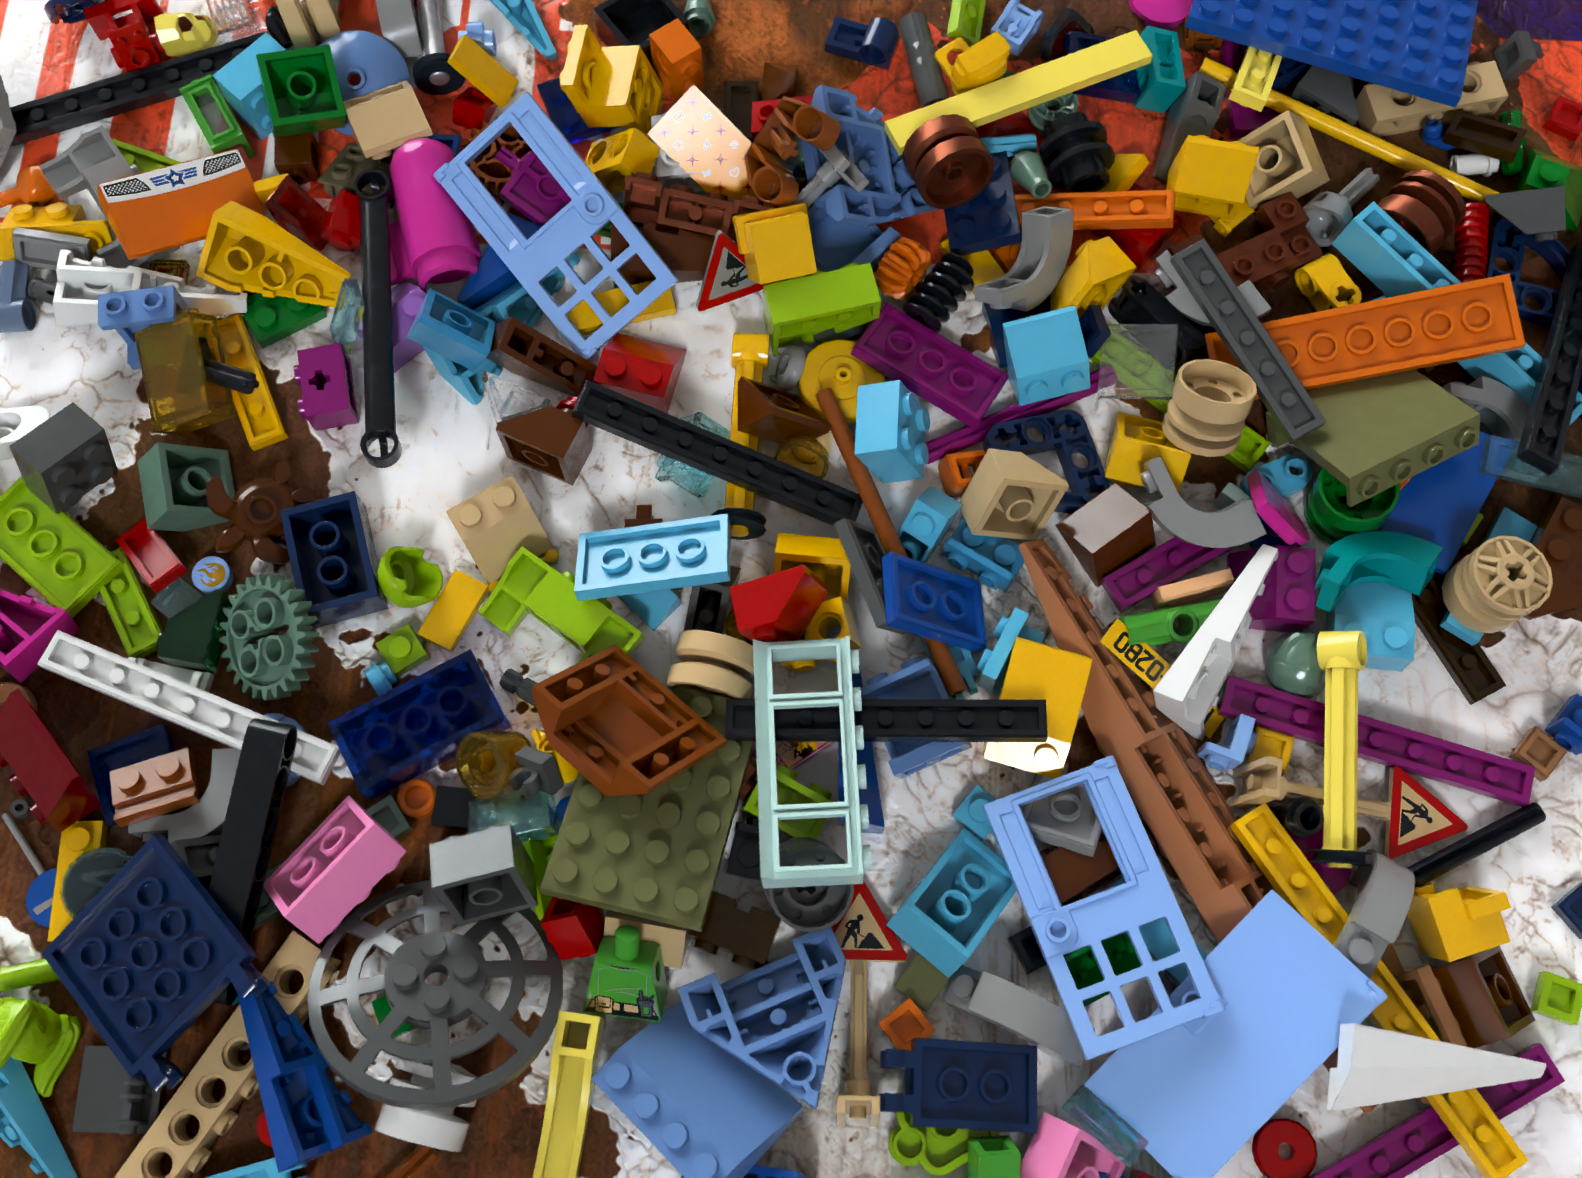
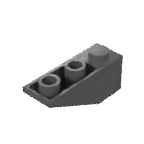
M1197 71L1185 80L1186 89L1169 109L1152 178L1165 184L1167 183L1168 170L1187 136L1205 135L1209 137L1220 115L1227 85L1200 71Z

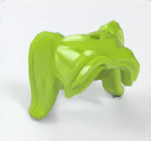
M1 998L0 1069L9 1057L29 1064H36L33 1076L34 1087L41 1096L50 1097L53 1094L60 1074L70 1060L82 1034L81 1020L77 1016L57 1014L50 1007L31 999Z

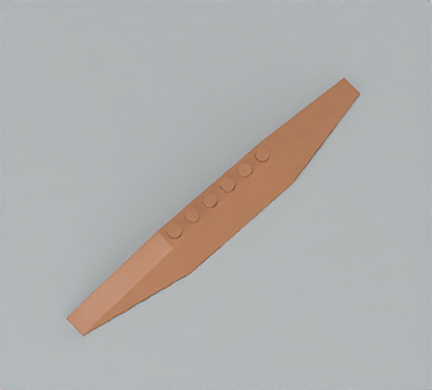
M1043 539L1023 542L1019 545V549L1058 649L1093 659L1081 708L1090 731L1096 739L1097 748L1106 757L1114 756L1130 797L1137 807L1140 819L1148 825L1158 842L1159 851L1169 860L1176 871L1182 889L1191 896L1200 911L1203 924L1212 931L1220 943L1271 889L1275 892L1276 890L1229 827L1238 819L1180 726L1156 708L1153 694L1154 689L1152 688L1148 691L1136 673L1100 642L1110 627L1107 626L1104 629L1100 627L1089 612L1094 606L1084 593L1080 596L1077 595L1069 582V579L1072 578ZM1338 1048L1322 1063L1329 1072L1330 1068H1337ZM1378 1104L1360 1108L1366 1114L1373 1111Z

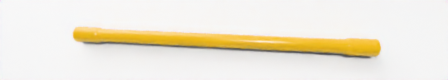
M1205 57L1199 69L1201 73L1227 85L1226 89L1232 90L1238 74L1233 69ZM1273 89L1270 91L1265 104L1266 107L1281 114L1290 110L1306 120L1309 127L1408 172L1412 170H1428L1439 174L1451 182L1463 197L1471 201L1486 205V195L1500 194L1495 190Z

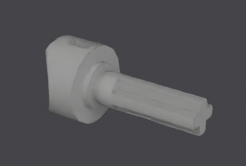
M1365 168L1338 194L1329 191L1320 192L1302 207L1310 219L1305 227L1319 247H1327L1332 244L1352 221L1353 212L1351 208L1380 181L1379 174H1373L1372 168Z

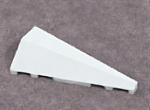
M60 249L56 266L57 285L53 298L56 326L98 323L99 294L174 285L195 316L247 313V293L241 292L238 296L219 293L214 285L206 284L202 289L186 285L184 278L131 265L126 269L107 266L105 259L94 257L90 262L74 258L72 251Z
M1355 1023L1340 1024L1337 1068H1330L1327 1110L1339 1111L1541 1078L1546 1070V1063Z

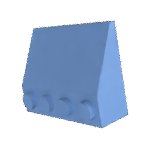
M682 1000L663 1013L660 1022L650 1023L623 1044L591 1078L684 1178H743L805 1109L788 1091L694 1030L690 1025Z

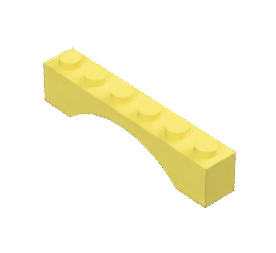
M559 1010L551 1052L545 1114L532 1178H578L594 1082L591 1078L597 1071L605 1018Z

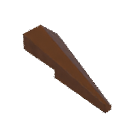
M611 222V261H613L629 247V243ZM644 222L643 227L636 226L679 281L677 283L703 281L715 237L679 229L678 233L660 232L655 230L654 223ZM638 254L619 269L630 285L656 279ZM613 280L614 288H619Z

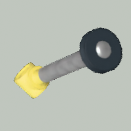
M416 0L425 56L417 60L413 66L414 83L418 89L432 95H445L454 92L463 85L465 77L447 63L451 54H447L445 51L437 0Z

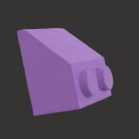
M403 281V283H399L391 289L394 373L425 350L422 345L407 338V334L426 296L418 286L408 281ZM361 312L349 321L348 324L363 340Z

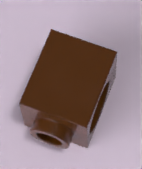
M313 132L274 137L275 167L280 175L288 173L294 185L318 182L320 177L319 144Z

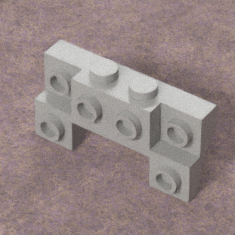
M103 125L83 133L66 151L52 160L39 165L42 174L59 200L87 189L105 217L106 215L98 201V184L141 173L135 164L129 166ZM117 239L97 250L96 254L98 258L105 259L107 266L126 269L131 265L149 270V263L180 249V246L128 260Z

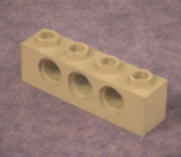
M1495 60L1484 63L1475 61L1467 64L1462 97L1456 107L1374 83H1368L1363 87L1356 99L1360 114L1358 121L1361 130L1376 137H1383L1423 129L1424 124L1429 120H1437L1442 122L1443 125L1450 124L1457 110L1480 117L1491 116L1497 112L1509 95Z

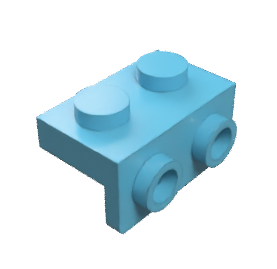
M1015 607L1010 618L1001 617L993 634L999 640L993 651L985 649L976 669L982 671L978 686L999 696L1016 637L1042 643L1044 634L1025 625L1029 613Z

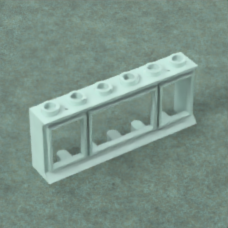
M850 636L840 639L762 642L753 639L760 877L763 889L864 884L863 871L871 870L870 845H862L861 830L869 829L868 804H859V789H867L865 764L857 765L856 750H864L863 725H855L854 711H862L861 688L852 687V674L859 673L858 649L850 650ZM837 659L838 691L793 694L773 693L772 662ZM839 706L844 802L778 805L774 710ZM845 817L848 864L780 867L778 820Z

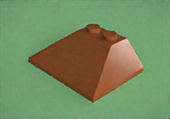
M616 644L533 685L531 690L549 745L605 796L648 794L724 747L727 743V739Z

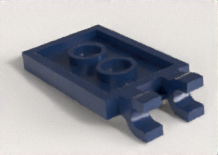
M913 1038L911 1051L897 1049L880 1051V1068L905 1069L904 1094H879L880 1112L910 1113L909 1126L1037 1133V1046Z

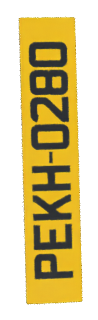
M1117 618L1100 642L1154 689L1171 665L1146 643L1129 645L1126 626ZM1211 707L1204 720V728L1207 730L1205 735L1208 738H1211L1225 718L1217 715L1218 707Z

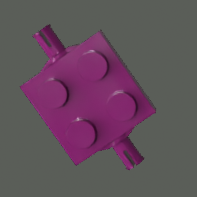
M502 146L496 154L495 159L512 170L509 181L499 193V198L535 224L543 226L572 200L533 150L521 159L506 149L505 146Z

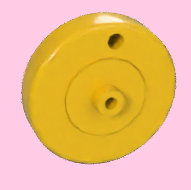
M836 339L823 342L814 347L806 355L804 370L798 381V392L801 400L824 419L825 417L815 395L822 389L832 388L848 425L856 423L858 386L886 382L885 375L850 355L854 345L857 343L855 341Z

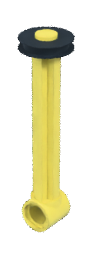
M1363 630L1323 631L1319 633L1317 639L1318 664L1321 670H1325L1323 848L1308 849L1315 852V860H1310L1309 862L1327 864V867L1345 869H1353V866H1372L1371 864H1365V855H1372V853L1359 852L1357 850L1358 672L1366 667L1367 641Z

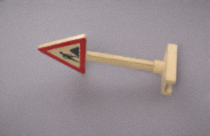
M1265 756L1233 769V777L1243 778L1244 780L1242 795L1232 798L1230 800V807L1245 810L1273 800H1282L1283 798L1292 800L1302 797L1310 798L1319 806H1324V789L1287 781L1285 777H1281L1283 759ZM1399 766L1390 768L1388 802L1357 796V814L1381 818L1386 821L1384 856L1390 859L1468 829V825Z
M865 882L864 884H854V896L849 910L838 923L831 926L846 962H849L851 965L850 1080L845 1081V1095H837L836 1127H845V1114H849V1119L864 1120L866 1115H870V1128H878L880 1096H871V1081L866 1080L867 964L869 962L904 963L908 957L895 933L886 926L888 921Z

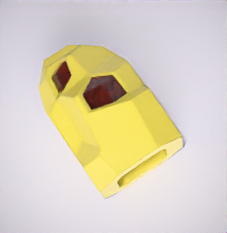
M165 12L154 17L156 32L167 56L181 57L213 47L218 39L219 33L215 21L205 15H194L191 12L177 14Z

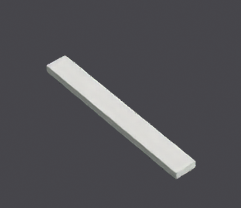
M59 630L55 633L37 664L43 669L240 751L246 729L252 719L257 718L281 723ZM297 729V742L290 772L324 786L342 749L339 746Z

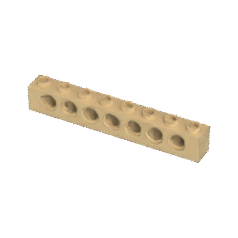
M292 931L262 974L269 982L272 981L278 990L274 996L286 1014L294 1013L300 1024L303 1025L309 1019L307 1000L310 978L317 957L323 947L305 934ZM331 954L322 976L321 990L330 988L339 975L337 968L342 960L334 954ZM301 972L304 978L303 986L300 991L292 994L289 990L290 978L295 973ZM240 1004L114 1178H189L191 1173L196 1174L207 1163L212 1153L208 1149L218 1135H225L233 1126L238 1117L235 1111L243 1100L250 1099L259 1089L252 1057L244 1066L238 1059L240 1048L245 1043H249ZM219 1079H222L226 1085V1093L223 1099L217 1102L213 1097L212 1089L214 1084ZM195 1116L199 1121L200 1128L198 1134L192 1139L186 1132V1125L188 1120ZM166 1153L171 1156L173 1161L172 1170L167 1176L160 1170L161 1158Z

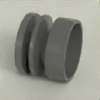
M808 836L790 838L779 844L780 867L847 864L823 841ZM854 884L763 889L762 886V891L776 915L789 927L804 932L823 931L833 926L846 914L854 896Z

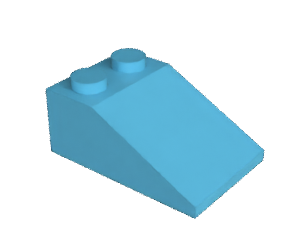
M1383 582L1355 584L1343 594L1330 613L1326 611L1325 631L1363 630L1367 641V663L1365 668L1403 672L1414 660L1415 617L1412 593Z
M963 827L908 895L886 926L949 978L970 958L1017 890L1005 861Z

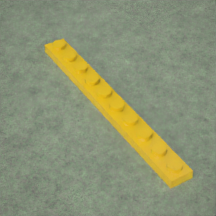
M1266 803L1261 804L1232 823L1229 827L1279 896L1334 945L1349 915ZM1380 959L1370 980L1383 989L1388 997L1369 1014L1368 1018L1375 1028L1441 1041ZM1476 1088L1425 1096L1484 1178H1506L1529 1161Z

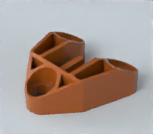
M783 96L744 156L748 182L756 196L775 208L794 204L799 193V185L792 175L793 172L784 161L787 160L789 155L796 157L799 153L795 147L797 142L794 137L797 135L818 149L827 151L835 144L839 137V121L809 104Z

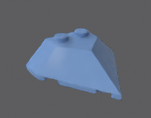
M832 927L823 931L809 932L792 939L795 953L720 984L718 976L714 972L677 988L690 1025L694 1030L817 1111L846 967V959Z

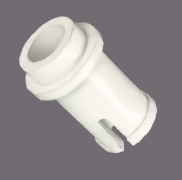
M1479 153L1460 156L1453 155L1449 162V170L1462 176L1482 174L1483 177H1489L1499 169V159Z

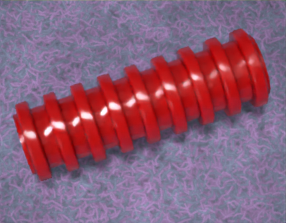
M1472 202L1465 204V218L1455 229L1456 238L1454 244L1456 247L1454 248L1453 275L1461 283L1486 278L1490 208L1483 203Z

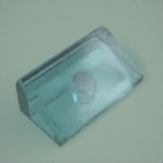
M1083 1084L1061 1107L1128 1168L1149 1143Z

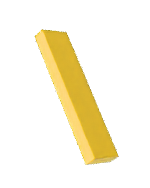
M236 313L207 324L206 327L219 362L252 372L256 375V380L259 381L258 388H254L252 394L247 395L229 389L252 450L256 451L287 439V432L242 314Z

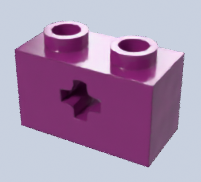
M336 343L298 350L299 365H294V375L297 385L299 387L302 386L303 397L298 398V408L302 419H307L315 431L359 423L351 362L342 344Z

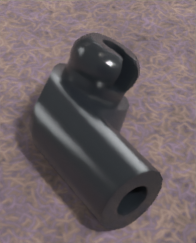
M270 6L267 9L265 18L266 28L273 39L283 48L289 49L293 46V43L277 6Z

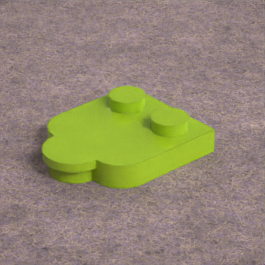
M895 1113L898 1125L889 1135L888 1149L893 1159L901 1165L915 1166L920 1164L925 1171L933 1175H945L968 1162V1138L1001 1135L999 1131L909 1126L910 1113Z

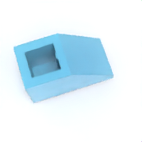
M932 485L916 499L897 533L908 558L927 563L963 506Z

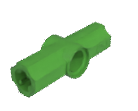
M1223 597L1179 606L1166 605L1158 610L1119 617V620L1126 626L1129 645L1146 643L1149 646H1155L1174 641L1189 642ZM1179 615L1180 625L1174 632L1173 621Z

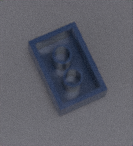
M355 491L280 510L295 588L304 589L305 593L302 602H312V606L307 613L309 616H317V620L311 625L314 629L389 609L387 599L378 585L377 570L379 563L367 509Z

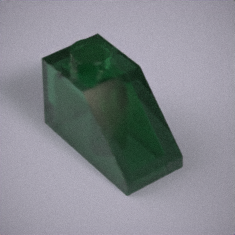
M214 590L168 619L165 631L159 634L157 640V657L172 666L215 673L223 648V643L219 642V638L226 636V630L220 627V623L227 622L228 617L223 612V608L232 607L228 595L222 590Z

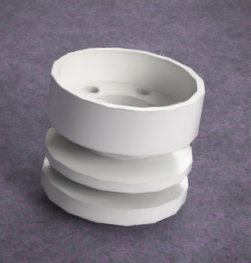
M397 1058L395 1067L413 1074L410 1081L391 1078L389 1084L416 1089L434 1088L433 1062H416ZM451 1063L452 1086L478 1078L462 1066ZM477 1100L458 1105L457 1107H475ZM383 1103L375 1130L408 1142L446 1151L462 1152L470 1123L453 1115L455 1106L444 1109L416 1110L393 1107Z

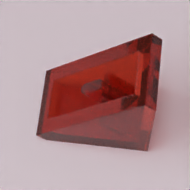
M289 175L285 176L264 203L277 225L313 249L321 252L329 243L319 238L328 211Z

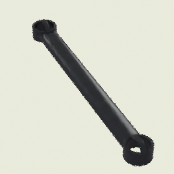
M368 169L359 173L354 180V189L360 207L365 433L361 438L360 447L370 465L376 468H387L394 465L402 453L401 443L396 435L388 206L393 197V190L388 176L383 171ZM379 182L385 184V188L381 193ZM369 183L372 185L373 196H366L362 193L363 188ZM387 438L393 440L394 442L393 449L390 453H388ZM376 439H379L380 457L372 456L368 452L369 446Z

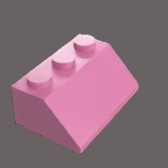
M348 795L264 882L263 888L284 918L316 943L320 944L327 935L332 934L339 927L342 919L357 904L362 903L369 896L372 888L379 880L397 867L401 857L407 851L380 823Z
M1044 1112L1037 1126V1133L1033 1134L1022 1159L1020 1178H1099L1098 1172L1107 1173L1110 1178H1119L1122 1176L1129 1158L1082 1129Z

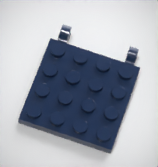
M153 835L42 953L130 1077H142L145 1075L147 1082L155 1091H159L165 1084L169 1089H173L184 1078L179 1067L165 1059L162 1055L231 982L243 998H247L251 993L256 998H259L271 986L262 973L249 965L257 955L167 839L161 835Z

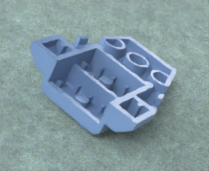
M822 84L815 89L810 105L839 121L840 133L835 144L840 150L843 149L868 179L869 183L859 193L840 178L831 188L828 186L812 204L825 208L826 213L838 222L863 227L940 210L929 206L922 199L916 188L915 181L910 177L904 166L903 156L898 155L884 130L885 122L880 119L883 117V112L875 107L869 112L859 107L855 103L857 96L849 91ZM800 138L807 181L809 183L817 175L815 172L827 160L817 147Z

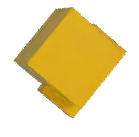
M802 202L732 217L738 250L740 254H744L749 280L762 285L817 273L806 203Z
M1432 883L1414 888L1412 902L1407 915L1421 955L1452 962L1511 942L1501 915V911L1511 908L1506 892L1465 886L1459 889L1454 887L1436 893Z

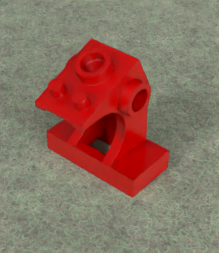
M107 0L83 9L88 23L99 40L102 41L110 38L114 46L110 50L120 69L126 67L127 71L130 72L162 62L160 54L165 53V50L160 44L157 32L152 33L149 26L150 23L155 22L154 17L163 14L156 0ZM132 9L133 13L115 19L114 15Z

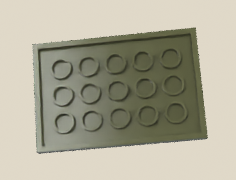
M673 686V689L667 688L725 737L726 699L731 698ZM727 740L724 747L648 794L605 796L579 772L540 886L541 893L702 932L755 741Z

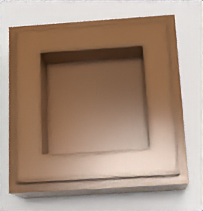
M1534 726L1527 731L1508 757L1513 761L1536 767L1534 777L1542 782L1550 776L1568 750L1540 728Z

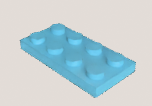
M728 513L579 534L574 592L578 601L730 581L731 523Z

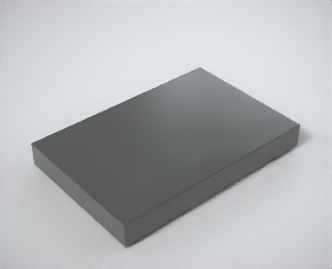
M847 518L834 523L876 627L902 635L908 633L907 631L886 625L882 557L885 554L875 531Z

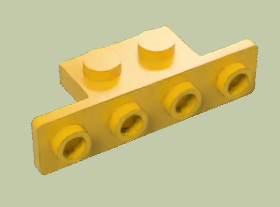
M57 202L49 206L32 207L30 204H21L11 208L0 225V261L15 260L12 232L16 227L91 238L92 256H97V250L115 240L107 220L84 221L86 215L82 204L68 205L64 202Z

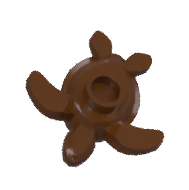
M281 460L276 464L273 477L261 478L245 484L238 490L233 499L227 495L221 478L219 476L212 477L206 485L208 506L216 515L229 519L231 524L218 534L215 540V551L218 553L232 552L239 548L243 541L246 540L251 542L253 552L260 560L272 564L289 563L288 549L272 541L284 534L280 510L314 502L318 493L308 487L298 489L297 484L289 480L291 469L286 460Z

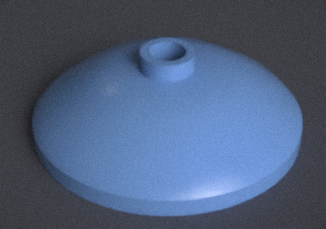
M360 30L344 31L329 37L319 45L330 46L343 101L405 80L411 85L410 72L401 54L390 42L376 34ZM353 74L361 76V82L356 86L349 83V79ZM347 118L345 127L334 129L339 133L354 137Z

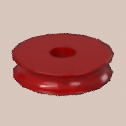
M1287 1118L1271 1119L1263 1124L1253 1138V1159L1260 1172L1268 1178H1307L1315 1168L1318 1155L1315 1140L1309 1130L1297 1121ZM1284 1142L1291 1149V1154L1287 1159L1281 1158L1278 1153L1279 1145Z

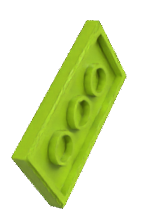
M22 476L0 496V558L54 608L58 607L66 610L73 618L99 593L103 585H107L123 569L122 566L124 564L67 512L63 510L56 514L26 487Z

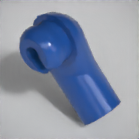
M1429 120L1424 124L1421 137L1425 144L1445 151L1456 148L1455 146L1443 143L1446 131L1443 130L1442 122Z

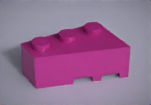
M0 588V666L22 683L39 667L37 664L57 630L73 636L80 628L66 610L58 607L51 608L35 602L33 598L25 595L18 596Z

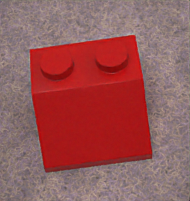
M617 333L603 348L593 383L668 414L687 353L686 349Z
M804 564L729 587L738 632L752 642L753 639L762 642L796 641L801 639L828 594L827 585Z

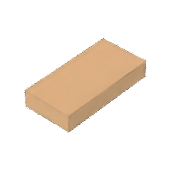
M1228 568L1160 586L1150 597L1154 610H1158L1166 605L1178 606L1223 594L1233 584L1234 577L1231 569Z

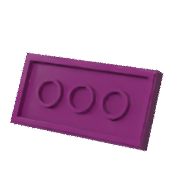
M889 303L884 305L880 311L879 318L872 321L854 345L850 354L893 381L900 380L908 390L974 430L1009 378L1007 374Z

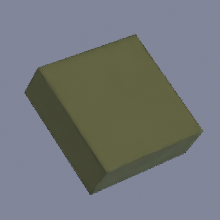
M917 953L893 987L907 998L910 997L918 1007L926 1012L948 983L950 977H946L928 960Z

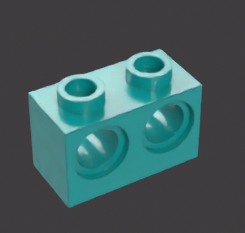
M1147 25L1140 36L1153 56L1150 64L1129 71L1134 107L1165 113L1186 89L1178 34L1174 31Z

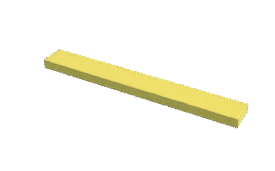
M1137 30L887 120L884 124V130L900 156L903 153L906 141L917 128L928 120L941 115L958 114L968 118L976 128L1150 64L1153 54Z

